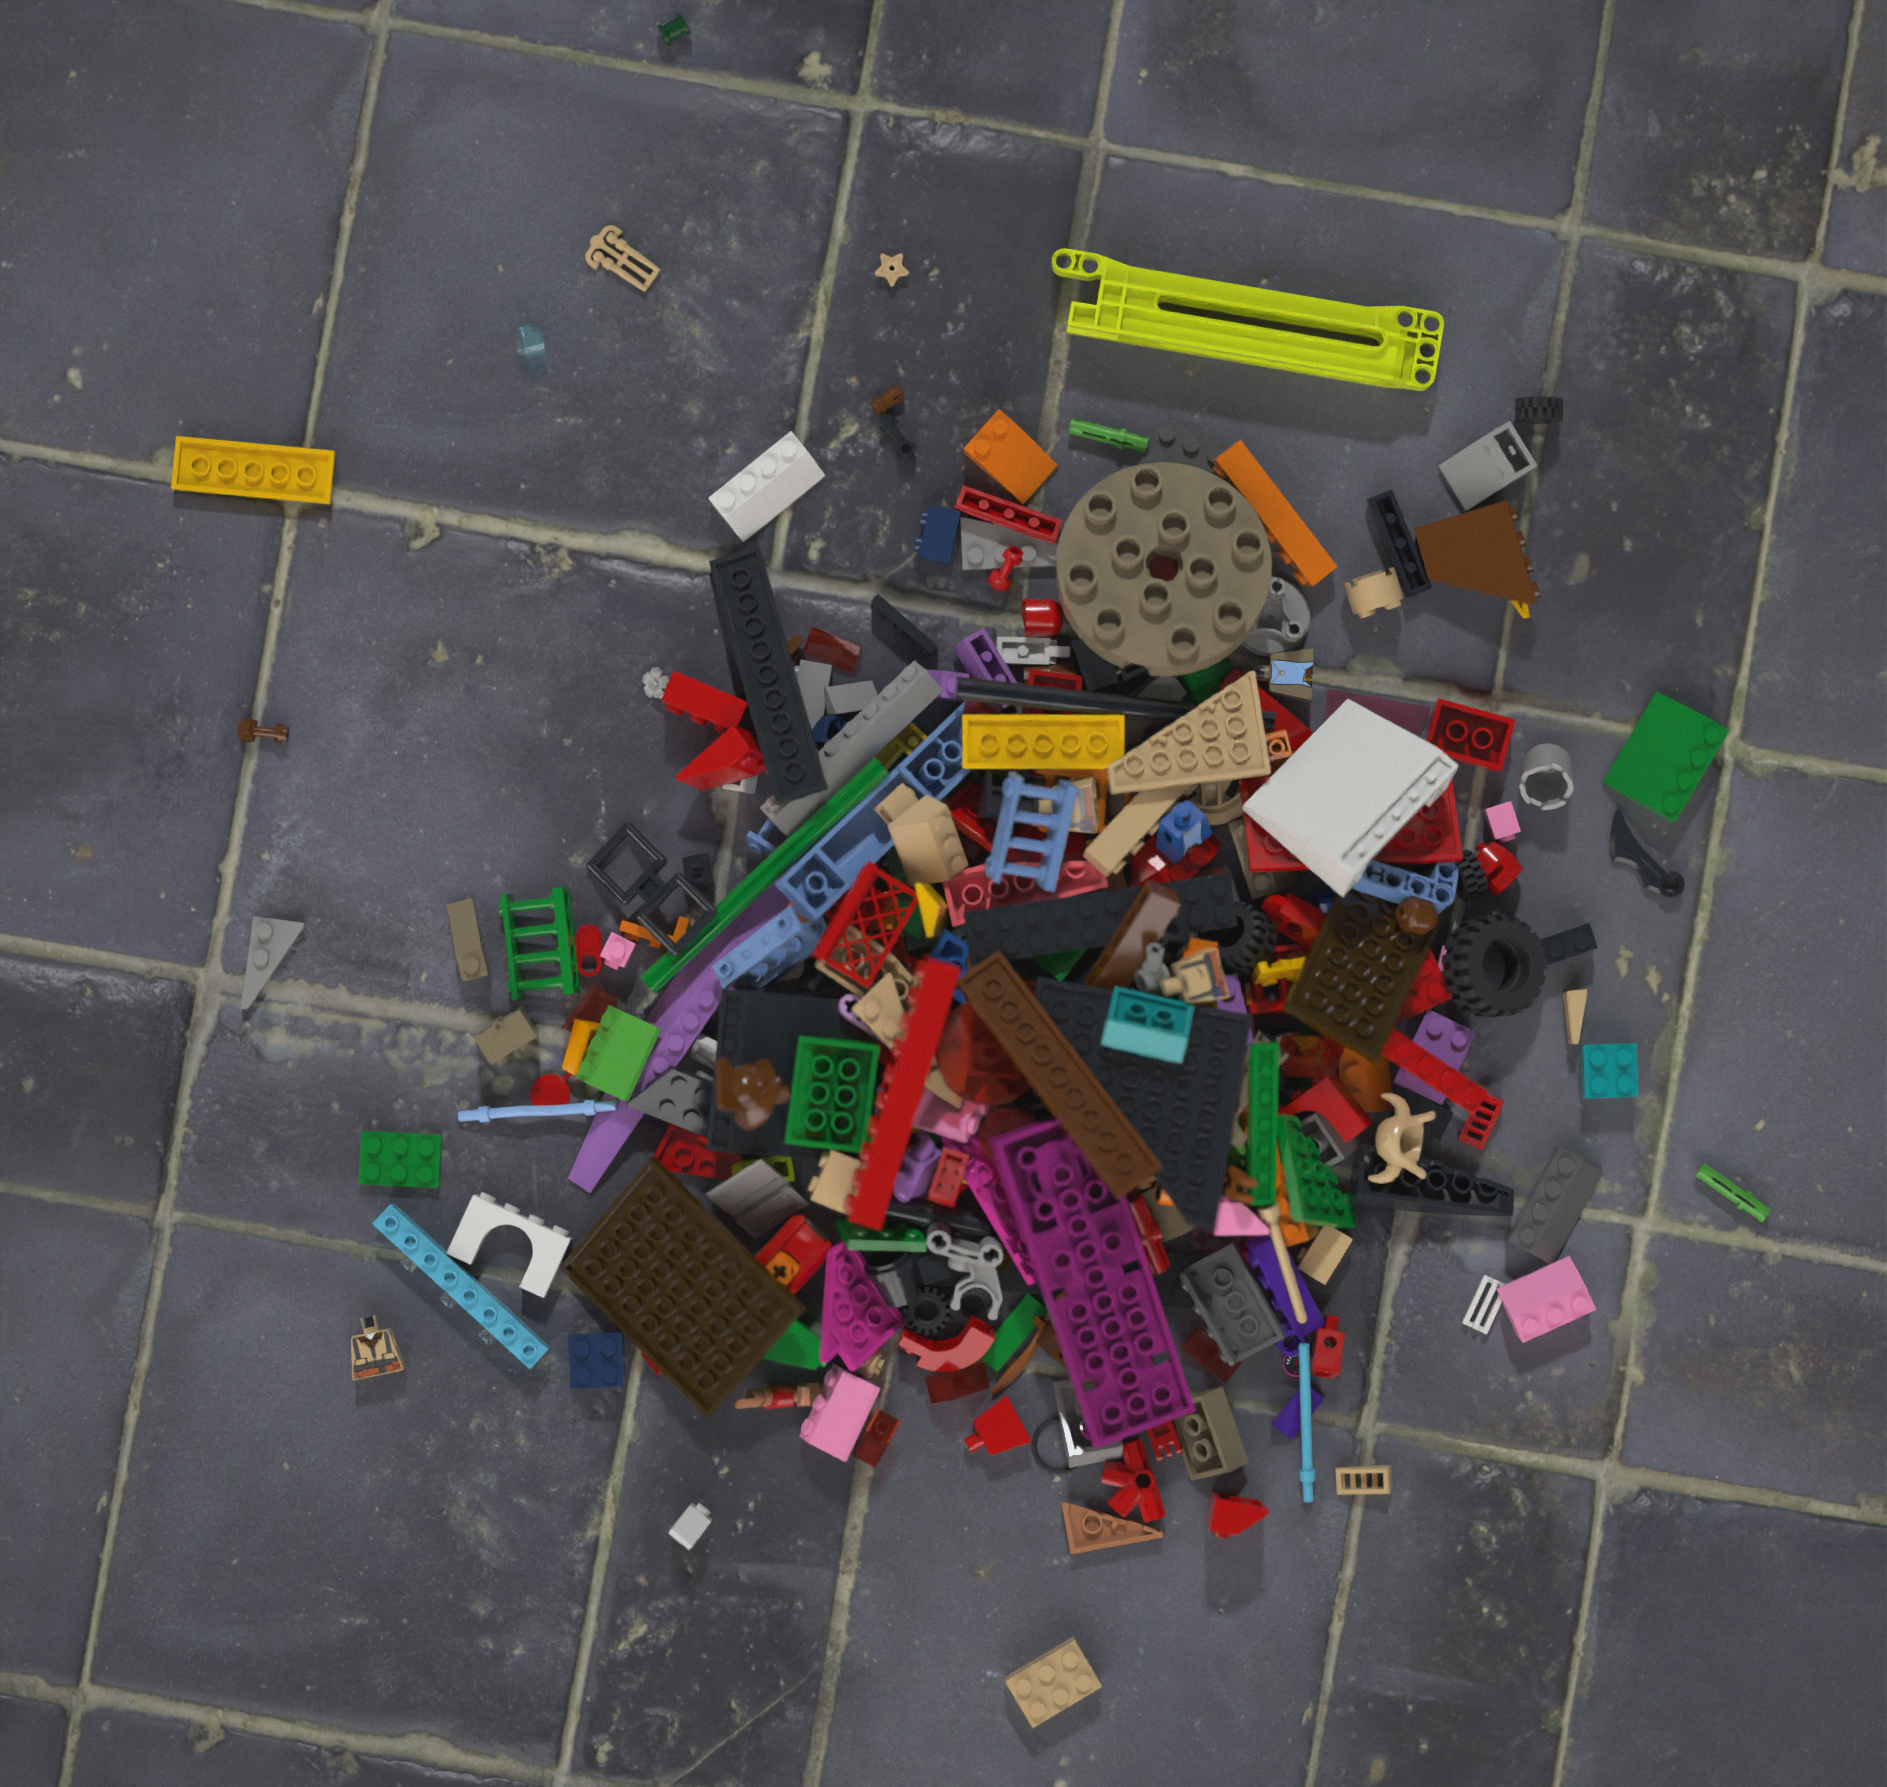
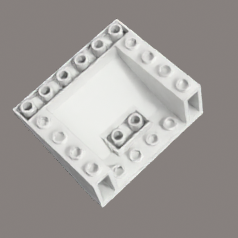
M1347 699L1243 805L1242 810L1340 896L1344 897L1360 880L1369 861L1424 804L1430 807L1447 789L1459 765L1434 745Z

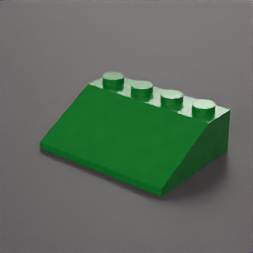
M1656 691L1602 783L1665 821L1674 823L1730 730L1707 716Z
M799 1036L785 1144L860 1152L863 1141L867 1142L868 1137L867 1126L871 1114L880 1047L877 1043L850 1039Z

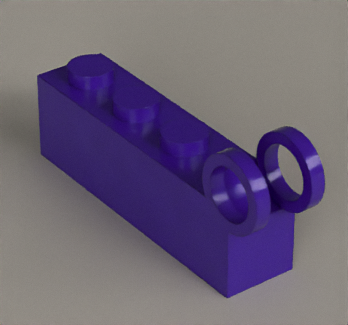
M1269 1231V1235H1258L1246 1242L1245 1245L1249 1252L1245 1253L1251 1266L1257 1267L1260 1273L1257 1279L1264 1290L1268 1289L1271 1295L1268 1300L1273 1310L1280 1312L1283 1319L1279 1322L1282 1329H1285L1286 1337L1293 1334V1339L1289 1344L1283 1345L1284 1339L1274 1343V1345L1283 1354L1296 1356L1299 1354V1345L1293 1351L1287 1350L1292 1349L1297 1344L1298 1338L1299 1344L1305 1343L1304 1336L1325 1325V1322L1287 1249L1307 1315L1305 1323L1297 1321Z

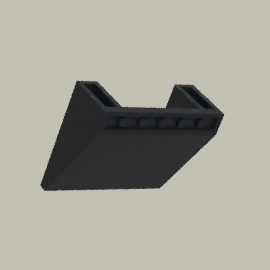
M743 985L722 989L706 1150L820 1159L824 1151L829 1152L827 1148L785 1144L790 1098L786 1103L774 1104L767 1120L758 1128L746 1130L740 1127L734 1120V1111L719 1110L717 1107L716 1061L724 1057L735 1068L742 1066V1064H753L759 1059H766L773 1067L776 1076H780L782 1085L788 1086L791 1091L799 1036L864 1041L865 1031L842 1017L838 1011V1003L843 997ZM854 1000L850 1002L845 1001L844 1004L847 1006L845 1011L847 1013L853 1011L851 1008L856 1002Z

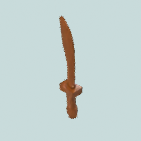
M1060 1291L1056 1300L1065 1297L1064 1291ZM1048 1312L1044 1318L1038 1315L1035 1316L1032 1323L1038 1328L1036 1334L1025 1351L1006 1370L991 1391L993 1394L1008 1387L1023 1371L1039 1346L1035 1340L1051 1322Z

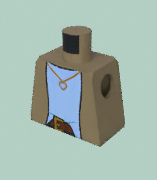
M1314 649L1270 654L1269 665H1253L1256 681H1268L1267 691L1270 694L1302 701H1311Z

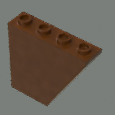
M1507 500L1414 528L1430 581L1531 606L1538 605L1536 598L1541 597L1537 582L1532 583L1529 575L1530 572H1533L1530 557H1524L1522 547L1526 546L1522 530L1517 532L1514 523L1519 520L1515 505L1510 506Z

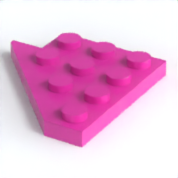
M842 1239L827 1252L820 1361L821 1363L829 1362L839 1353L848 1369L853 1371L857 1370L905 1323V1320L896 1307L893 1308L886 1305L872 1281L866 1278L863 1268L867 1261L860 1250H848Z

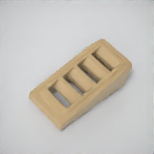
M1587 989L1564 991L1563 993L1567 1040L1569 1044H1579L1588 994Z
M1391 1465L1335 1468L1337 1495L1391 1494L1393 1491ZM1350 1473V1488H1346L1345 1474ZM1356 1473H1361V1487H1357ZM1367 1473H1372V1487H1368ZM1378 1473H1383V1486H1379Z

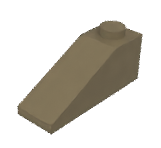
M473 898L446 904L462 982L491 976Z

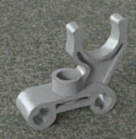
M942 1222L933 1223L927 1230L928 1248L934 1253L948 1256L947 1265L950 1268L962 1272H970V1274L961 1277L955 1283L950 1307L953 1310H958L960 1308V1299L968 1289L974 1287L983 1288L989 1292L993 1300L988 1309V1318L996 1320L999 1307L1003 1301L996 1268L1003 1259L1002 1242L995 1236L984 1237L979 1244L951 1237L950 1228ZM935 1235H943V1240L936 1241ZM990 1248H994L997 1250L993 1251L991 1255L985 1253L989 1252Z

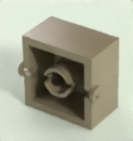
M520 1006L504 1017H497L493 1024L476 1033L474 1039L490 1065L497 1062L500 1066L512 1058V1052L520 1048L521 1052L534 1045L536 1042L535 1038L539 1032L524 1008Z

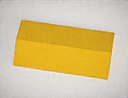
M915 884L927 937H939L943 929L948 930L950 922L947 900L935 884Z

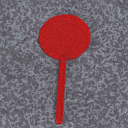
M567 1072L562 1078L553 1074L539 1077L533 1083L530 1091L533 1105L568 1104L570 1088L566 1081L573 1074Z

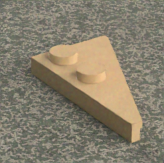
M888 972L851 1009L891 1050L894 1039L900 1038L902 1030H900L898 1025L903 1009L893 977Z

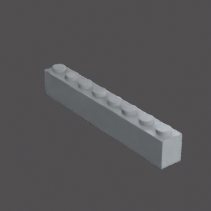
M914 660L818 752L828 790L778 806L772 795L760 809L789 838L943 690L928 671Z

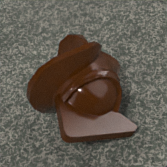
M724 1057L716 1061L717 1107L719 1110L734 1111V1120L740 1127L746 1130L758 1128L767 1120L774 1104L786 1103L791 1097L790 1088L782 1085L780 1076H776L773 1067L766 1059H759L753 1064H742V1066L735 1068Z

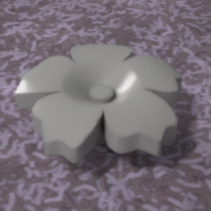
M652 667L650 672L643 675L642 683L646 685L644 686V691L649 698L654 696L655 698L662 699L670 681L669 676H663V671L660 670V667Z

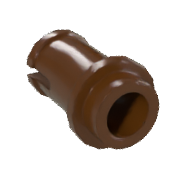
M894 384L880 396H874L870 405L878 416L882 413L885 415L887 414L886 410L901 399H904L905 396L901 389Z

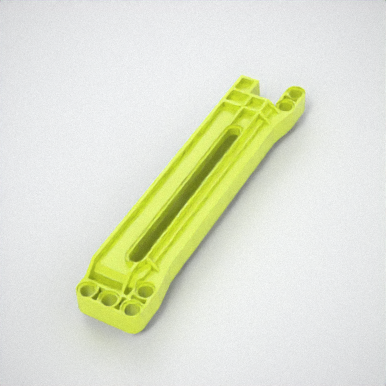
M1066 248L1057 250L1052 257V270L1058 276L1084 281L1101 280L1097 305L1071 302L1066 332L1068 334L1384 388L1424 391L1432 385L1435 379L1444 328L1443 317L1435 311L1406 306L1367 307L1132 267L1099 254ZM1060 257H1067L1071 265L1068 268L1062 269L1056 264V260ZM1087 261H1092L1096 264L1097 270L1093 273H1087L1083 270L1082 265ZM1169 303L1376 339L1379 346H1369L1164 311L1158 307V304ZM1407 315L1411 319V325L1408 327L1401 326L1398 322V316ZM1427 319L1434 320L1437 323V330L1428 331L1424 326V321ZM1423 345L1430 346L1433 350V356L1423 357L1420 353V347ZM1419 371L1425 372L1429 377V381L1425 384L1419 383L1415 378V373Z

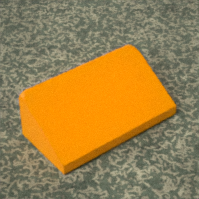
M575 1019L562 1065L563 1070L573 1075L578 1074L580 1064L588 1052L590 1042L595 1036L600 1023Z

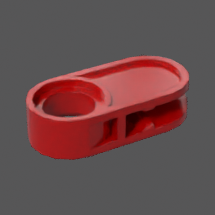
M583 925L576 933L578 971L587 977L599 974L603 966V957L600 956L603 950L602 934L599 928L594 925ZM586 957H593L597 961V967L593 972H587L582 967V962Z

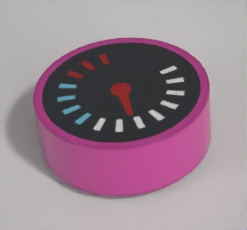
M1299 1354L1296 1356L1284 1355L1282 1365L1286 1373L1299 1377Z

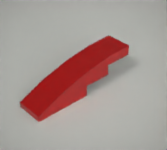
M1233 667L1217 688L1222 691L1245 675ZM1257 685L1261 711L1275 712L1274 732L1286 729L1290 748L1296 752L1314 732Z

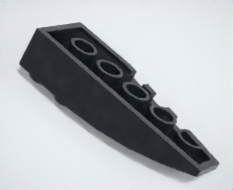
M1359 1144L1350 1178L1349 1204L1437 1214L1512 1216L1514 1189L1483 1177H1475L1468 1174V1171L1460 1168L1454 1169L1444 1165V1162L1436 1159L1430 1160L1423 1156H1419L1417 1166L1425 1170L1427 1175L1424 1179L1402 1168L1399 1175L1393 1181L1375 1183L1370 1181L1368 1177L1383 1172L1387 1162L1377 1153L1376 1146Z

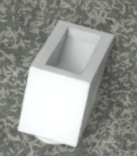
M691 1503L673 1525L669 1534L690 1550L711 1523L712 1518L709 1517L711 1512L700 1503L697 1505Z

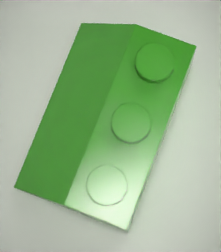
M608 1005L606 1012L601 1018L599 1028L590 1042L588 1052L580 1064L576 1078L628 1102L661 1029L634 1015Z

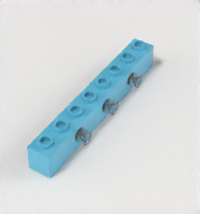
M395 1203L390 1204L372 1223L406 1255L400 1261L403 1267L411 1273L417 1267L421 1268L445 1291L439 1299L448 1308L452 1309L456 1303L460 1304L484 1327L479 1336L488 1345H491L496 1339L499 1340L529 1369L551 1348L455 1258L446 1254L447 1251Z

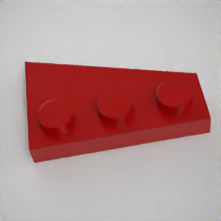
M671 1123L654 1154L671 1172L721 1180L732 1178L731 1166L741 1162L743 1156L737 1153L706 1150V1137Z

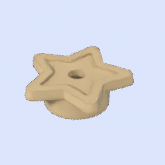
M900 253L892 258L885 254L880 255L881 266L875 272V276L885 277L890 286L893 287L899 277L909 275V271L902 265L903 254ZM890 266H893V267H894V270H893V271H891V270L889 269Z

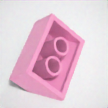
M1221 1194L1216 1229L1213 1230L1215 1235H1269V1228L1260 1219L1258 1210L1254 1205L1251 1206Z
M1566 1256L1496 1288L1516 1336L1522 1343L1596 1310L1587 1287L1570 1256Z
M833 1363L831 1370L824 1377V1385L820 1393L813 1400V1408L809 1417L802 1424L799 1437L846 1462L880 1388L859 1374L849 1372L847 1369Z

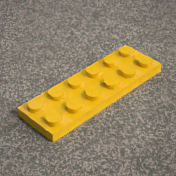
M176 436L171 489L331 505L336 452L332 450Z
M963 715L962 769L1107 770L1110 764L1124 756V715Z

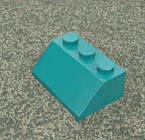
M1115 987L1102 1045L1182 1063L1194 1005Z

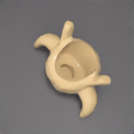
M1383 1093L1381 1097L1389 1101L1395 1109V1116L1382 1121L1375 1135L1377 1153L1387 1162V1165L1383 1172L1370 1175L1368 1179L1375 1183L1391 1182L1399 1175L1402 1168L1424 1179L1427 1175L1425 1170L1417 1166L1423 1139V1123L1435 1119L1436 1114L1434 1111L1411 1116L1405 1099L1393 1093Z

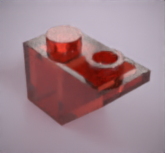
M877 1408L852 1456L876 1468L901 1420Z

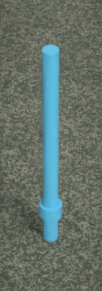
M1308 1343L1299 1344L1302 1468L1299 1469V1476L1303 1488V1502H1313V1481L1316 1480V1472L1313 1468L1310 1345Z

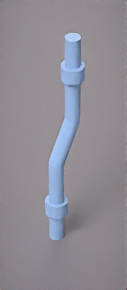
M596 1099L584 1100V1103L500 1108L482 1106L478 1107V1110L459 1111L458 1119L460 1122L473 1120L491 1122L495 1118L518 1116H559L585 1113L588 1116L597 1115L598 1112L618 1110L617 1100L597 1101Z

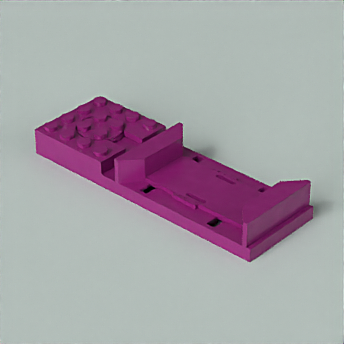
M1054 1115L988 1139L1021 1240L1026 1243L1030 1258L1026 1259V1263L1035 1270L1085 1422V1427L1082 1430L1083 1436L1091 1441L1093 1447L1099 1448L1196 1411L1126 1195L1117 1200ZM1138 1260L1140 1269L1125 1274L1122 1265ZM1062 1287L1065 1297L1053 1301L1050 1291ZM1167 1351L1170 1360L1154 1365L1152 1356ZM1093 1379L1095 1388L1083 1392L1081 1383Z

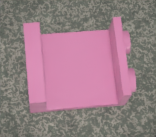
M982 1086L975 1098L963 1095L960 1109L924 1087L912 1127L966 1143L971 1134H975L978 1130L979 1122L983 1115H987L990 1110L991 1101L988 1099L987 1087Z

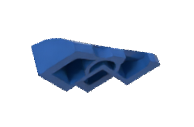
M943 929L928 956L956 964L960 968L958 979L967 973L968 944L953 933ZM955 985L952 998L963 1003L965 996Z

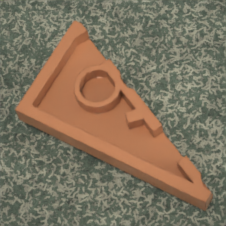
M1061 1502L1071 1554L1163 1537L1161 1529L1068 1502Z

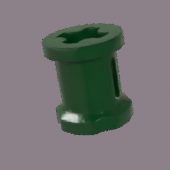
M680 13L676 14V18L665 25L659 24L657 26L668 47L672 45V41L682 35L691 34L687 23Z

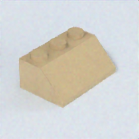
M926 794L887 825L909 885L915 886V884L919 883L931 884L949 881L968 866L948 806Z

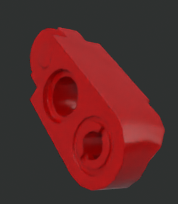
M1290 893L1287 894L1286 898L1280 895H1268L1261 907L1268 918L1279 924L1277 931L1309 950L1326 916L1321 909Z

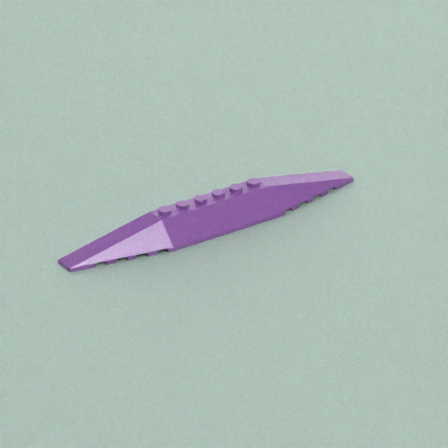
M791 868L784 872L677 973L647 1016L645 1021L660 1028L661 1031L633 1090V1097L645 1089V1085L648 1082L658 1078L661 1072L669 1066H679L681 1060L721 1004L722 989L724 988L712 966L788 907V903L791 902L775 884ZM606 1092L602 1101L617 1100L618 1110L598 1112L595 1115L568 1179L589 1193L592 1192L645 1115L644 1112L627 1106L626 1101Z

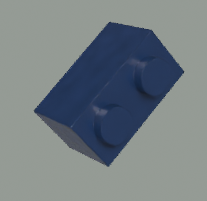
M929 505L928 511L923 510L920 526H924V532L922 537L917 536L914 552H919V560L950 565L961 511Z

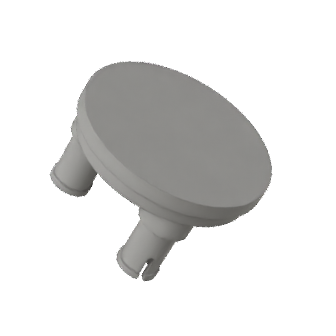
M1271 577L1269 592L1262 614L1250 635L1241 645L1248 651L1265 657H1269L1273 653L1288 652L1297 647L1305 637L1310 623V610L1303 593L1291 582L1282 578Z

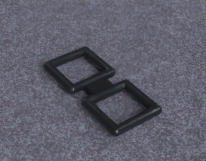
M627 822L587 863L586 868L622 905H628L638 894L647 904L638 912L637 920L673 956H679L718 915V909L682 873H676L665 883L657 873L667 864L666 857L632 823ZM629 835L654 862L624 892L599 866ZM680 886L705 913L675 943L649 916Z

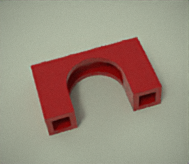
M1333 1070L1327 1075L1321 1072L1310 1081L1312 1086L1306 1091L1303 1087L1298 1089L1290 1096L1292 1101L1286 1106L1282 1102L1278 1104V1116L1282 1114L1293 1116L1301 1111H1314L1322 1114L1329 1120L1346 1143L1366 1129L1372 1122L1371 1118Z

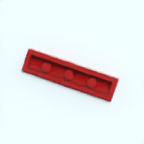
M964 485L954 507L955 510L1051 544H1055L1063 520Z

